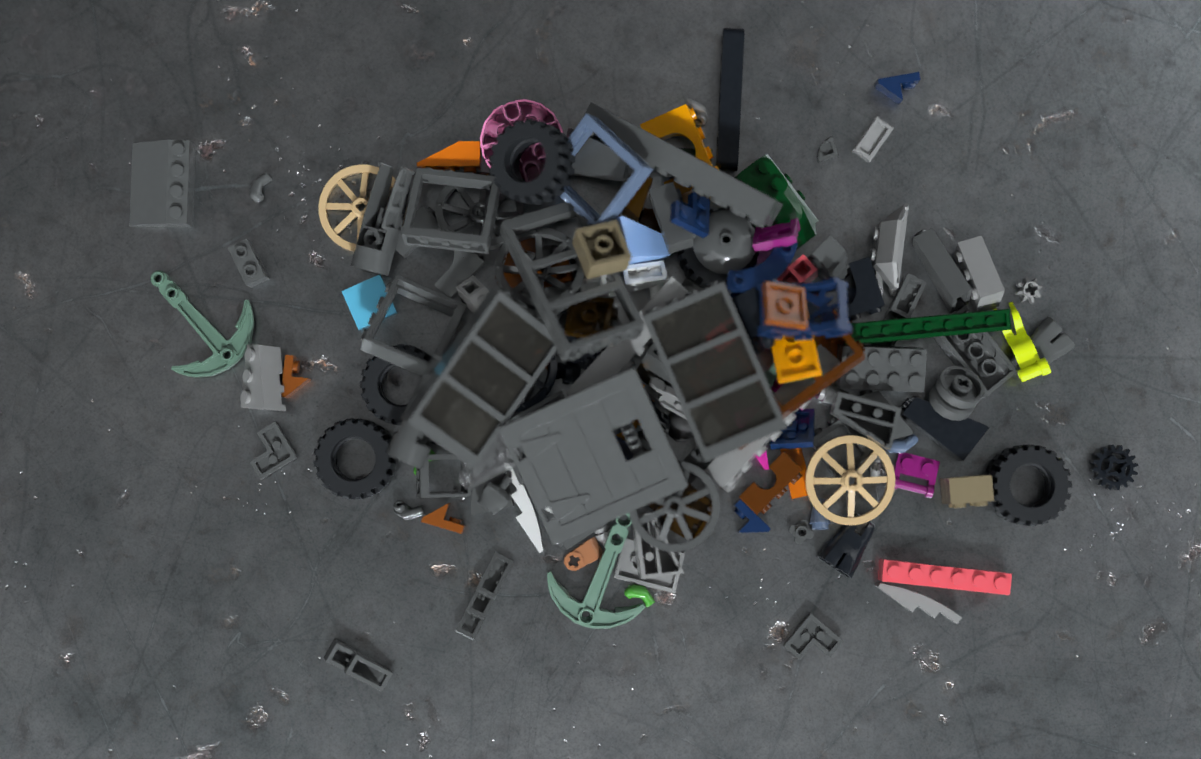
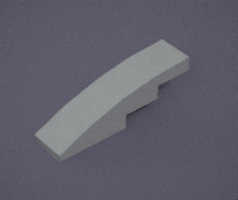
M876 582L875 584L876 587L911 612L916 607H919L933 618H936L940 612L956 624L962 619L960 615L946 606L922 594L886 583Z

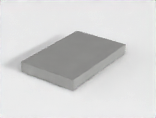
M626 537L623 548L619 553L613 578L675 593L680 574L639 579L634 539ZM674 552L680 567H682L685 552Z

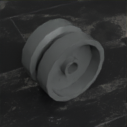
M950 366L941 372L937 382L931 388L929 401L934 410L941 416L950 420L961 421L967 419L972 414L976 405L982 399L985 389L979 377L969 369L960 366Z

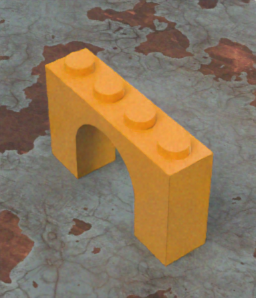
M684 104L640 124L643 130L662 140L675 136L688 138L695 146L696 158L713 167L711 159L714 157L710 147H705L703 139L706 137L702 128H697L695 120L698 118L694 108H689L687 104ZM674 178L664 182V185L673 182L675 189L679 188L681 194L693 189V186L689 189L673 181Z

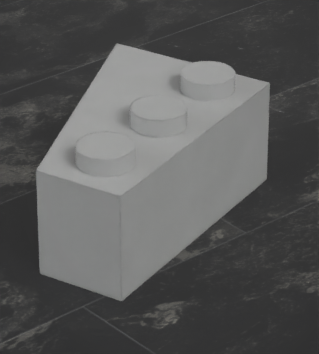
M247 344L245 369L242 376L243 389L240 396L241 408L286 411V405H282L281 399L284 386L280 385L279 374L283 373L280 347Z

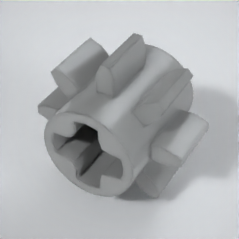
M1026 277L1023 278L1024 284H1016L1019 289L1015 295L1021 297V303L1028 299L1031 304L1034 303V297L1040 298L1042 296L1039 294V289L1043 286H1038L1036 278L1029 282V279ZM1031 288L1032 292L1026 293L1025 289Z

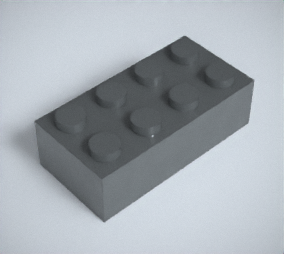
M837 344V359L840 363L854 354L848 345ZM863 345L862 347L866 349L864 351L865 360L835 381V386L839 389L924 392L927 350L921 347Z

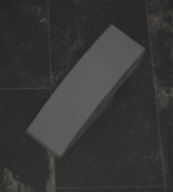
M335 638L324 655L326 662L381 692L393 672Z

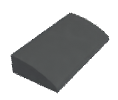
M965 305L961 309L956 311L954 314L967 313L971 311ZM988 332L933 337L955 366L969 369L979 377L985 389L982 398L990 395L1018 371Z

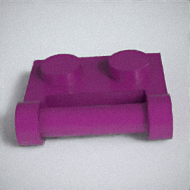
M798 218L771 227H756L752 243L754 251H768L774 247H786L796 243L798 231H800Z
M897 453L894 464V489L901 488L925 494V497L932 498L940 461L909 453ZM900 474L928 480L927 485L924 486L900 480Z

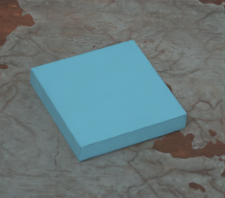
M380 274L342 291L358 330L370 326L368 322L372 313H377L378 311L376 307L381 296L385 298L387 294L385 293L386 285ZM393 302L385 318L397 314Z

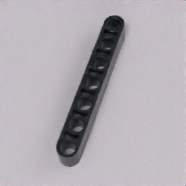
M723 28L716 165L720 171L738 170L744 29Z

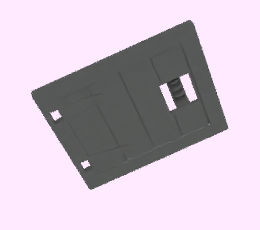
M631 368L508 423L499 429L553 545H557L688 486L635 368ZM636 419L639 420L652 450L648 452L645 451L632 423ZM618 427L621 428L633 454V458L626 461L612 431ZM521 446L526 457L520 460L514 448ZM550 507L554 518L549 521L543 509Z

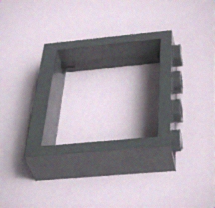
M429 167L416 168L402 230L405 245L489 254L501 195L500 187H497L493 182L495 176L491 174L480 175L473 172L461 173L454 172L453 170H434ZM423 183L491 190L482 236L413 228Z
M396 275L393 283L389 282L386 286L385 293L387 294L385 298L381 296L376 307L378 311L377 313L373 312L369 319V329L363 330L360 341H363L361 350L423 376L430 363L374 339L396 294H400L452 317L435 353L443 357L463 318L467 305Z

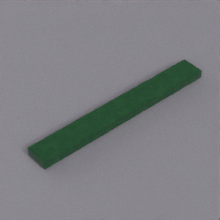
M1009 309L850 323L853 333L851 337L855 342L859 340L862 344L1011 330Z

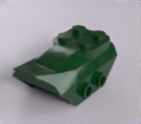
M768 154L757 159L734 177L783 204L772 226L787 223L791 219L798 218L800 231H798L797 249L817 235L816 222L819 220L804 202L806 200L800 190L796 191L791 185L793 183L791 178L786 173L783 174ZM752 224L754 229H756V227H759L755 224Z

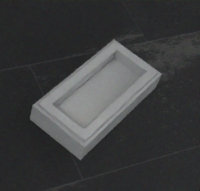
M876 116L852 151L870 163L894 127Z

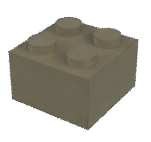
M617 220L579 228L575 231L572 243L586 279L627 270L632 256Z
M992 475L940 478L942 504H948L949 508H965L966 503H969L970 506H988L987 501H994Z

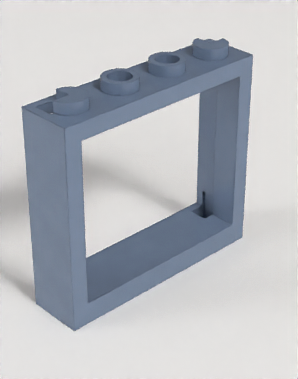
M586 113L568 138L567 142L571 143L574 149L571 154L575 156L592 132H594L635 170L601 216L570 186L563 187L564 193L560 198L567 203H571L574 206L573 210L578 215L584 216L588 220V225L593 226L614 221L653 169L599 118Z

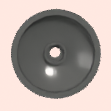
M719 210L710 213L709 235L705 238L696 235V238L693 239L694 253L699 262L708 270L719 274H728L730 270L739 271L746 267L755 254L752 245L755 230L752 224L747 221L746 217L738 216L729 210ZM727 236L730 238V242L724 243L722 238Z

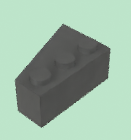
M831 235L808 257L809 261L818 269V276L823 281L830 277H838L844 281L851 274V271L848 270L849 264L846 262L848 260L846 250Z
M836 392L830 414L883 449L891 450L902 408Z

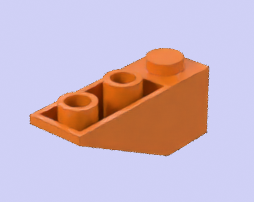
M458 141L417 162V168L429 167L434 170H453L454 172L455 170H464V173H476V170H481L480 141Z

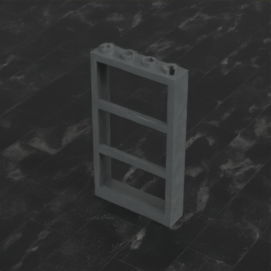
M567 202L504 220L500 229V234L562 361L568 359L575 360L588 352L591 354L596 353L603 347H613L627 339L634 340L641 335L645 325L618 272L606 275L610 282L608 284L548 302L533 270L577 257L575 248L529 262L516 235L577 217L582 228L590 226L587 224L588 220L584 216L578 215L573 210L574 206ZM614 291L630 323L568 343L553 310Z

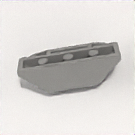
M906 203L881 221L878 227H874L873 239L876 240L875 248L871 249L870 259L873 260L874 269L891 290L898 289L900 283L909 204Z

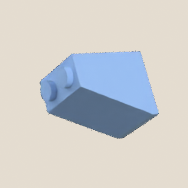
M619 216L615 219L619 224L632 256L629 265L662 261L670 256L662 233L624 216Z

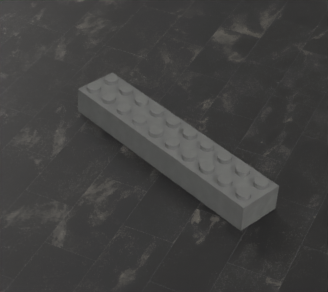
M590 102L585 114L587 113L599 118L652 169L656 166V172L671 179L675 176L673 181L689 189L693 186L692 191L706 198L712 196L710 201L724 208H727L729 205V211L743 218L746 215L749 216L747 221L762 228L765 225L772 226L783 206L782 203ZM592 132L590 136L601 141V138Z

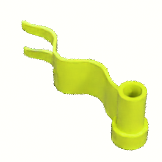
M1013 302L1008 303L1017 335H1014L1012 330H1004L1003 334L1020 367V370L1017 371L1020 381L1025 382L1039 375L1045 376L1050 374L1051 369L1045 357L1039 358L1031 338L1025 331Z

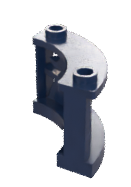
M796 242L786 247H774L769 257L753 268L739 271L730 270L725 284L730 298L732 299L752 288H757V285L764 283L765 280H777L790 266L798 243ZM722 294L720 311H730Z
M830 277L821 282L802 284L778 282L776 279L765 280L805 287L806 300L819 309L809 317L808 327L805 330L764 324L762 284L757 285L760 298L761 326L758 327L759 336L780 340L783 339V336H794V340H813L815 335H825L826 338L852 333V325L848 322L846 290L848 283L840 280L838 277ZM837 291V303L828 306L827 304L833 300V296L826 297L825 294ZM837 308H838V319L836 318L835 314L833 313V310H835V309H837ZM821 316L820 320H822V323L816 324L814 319Z

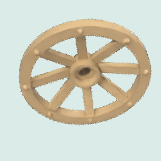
M353 165L344 168L332 176L322 190L319 199V218L322 227L336 244L349 251L354 252L356 244L342 239L338 234L358 217V241L366 209L364 208L362 211H359L358 207L360 204L367 206L369 197L366 198L369 174L377 175L379 167ZM362 173L360 195L357 197L343 182V179ZM393 176L390 189L394 187L396 181ZM337 184L352 200V203H328L330 194ZM406 207L405 216H404V220H403L402 226L404 225V221H405V217H406V212H407V207ZM327 210H352L343 221L332 229L328 220Z
M855 435L835 437L822 444L811 456L805 472L806 492L813 507L828 520L843 525L863 524L881 514L889 504L895 488L894 467L887 453L875 442ZM846 443L848 470L842 468L826 452L835 446ZM853 443L864 445L873 451L856 471ZM821 457L840 474V478L814 477L815 468ZM879 457L884 465L886 476L862 477L861 475ZM849 477H854V484H849ZM886 483L881 500L877 502L862 487V484ZM814 484H840L841 487L821 504L815 493ZM848 491L847 517L833 514L827 510L838 498ZM855 491H858L873 509L865 514L854 517Z

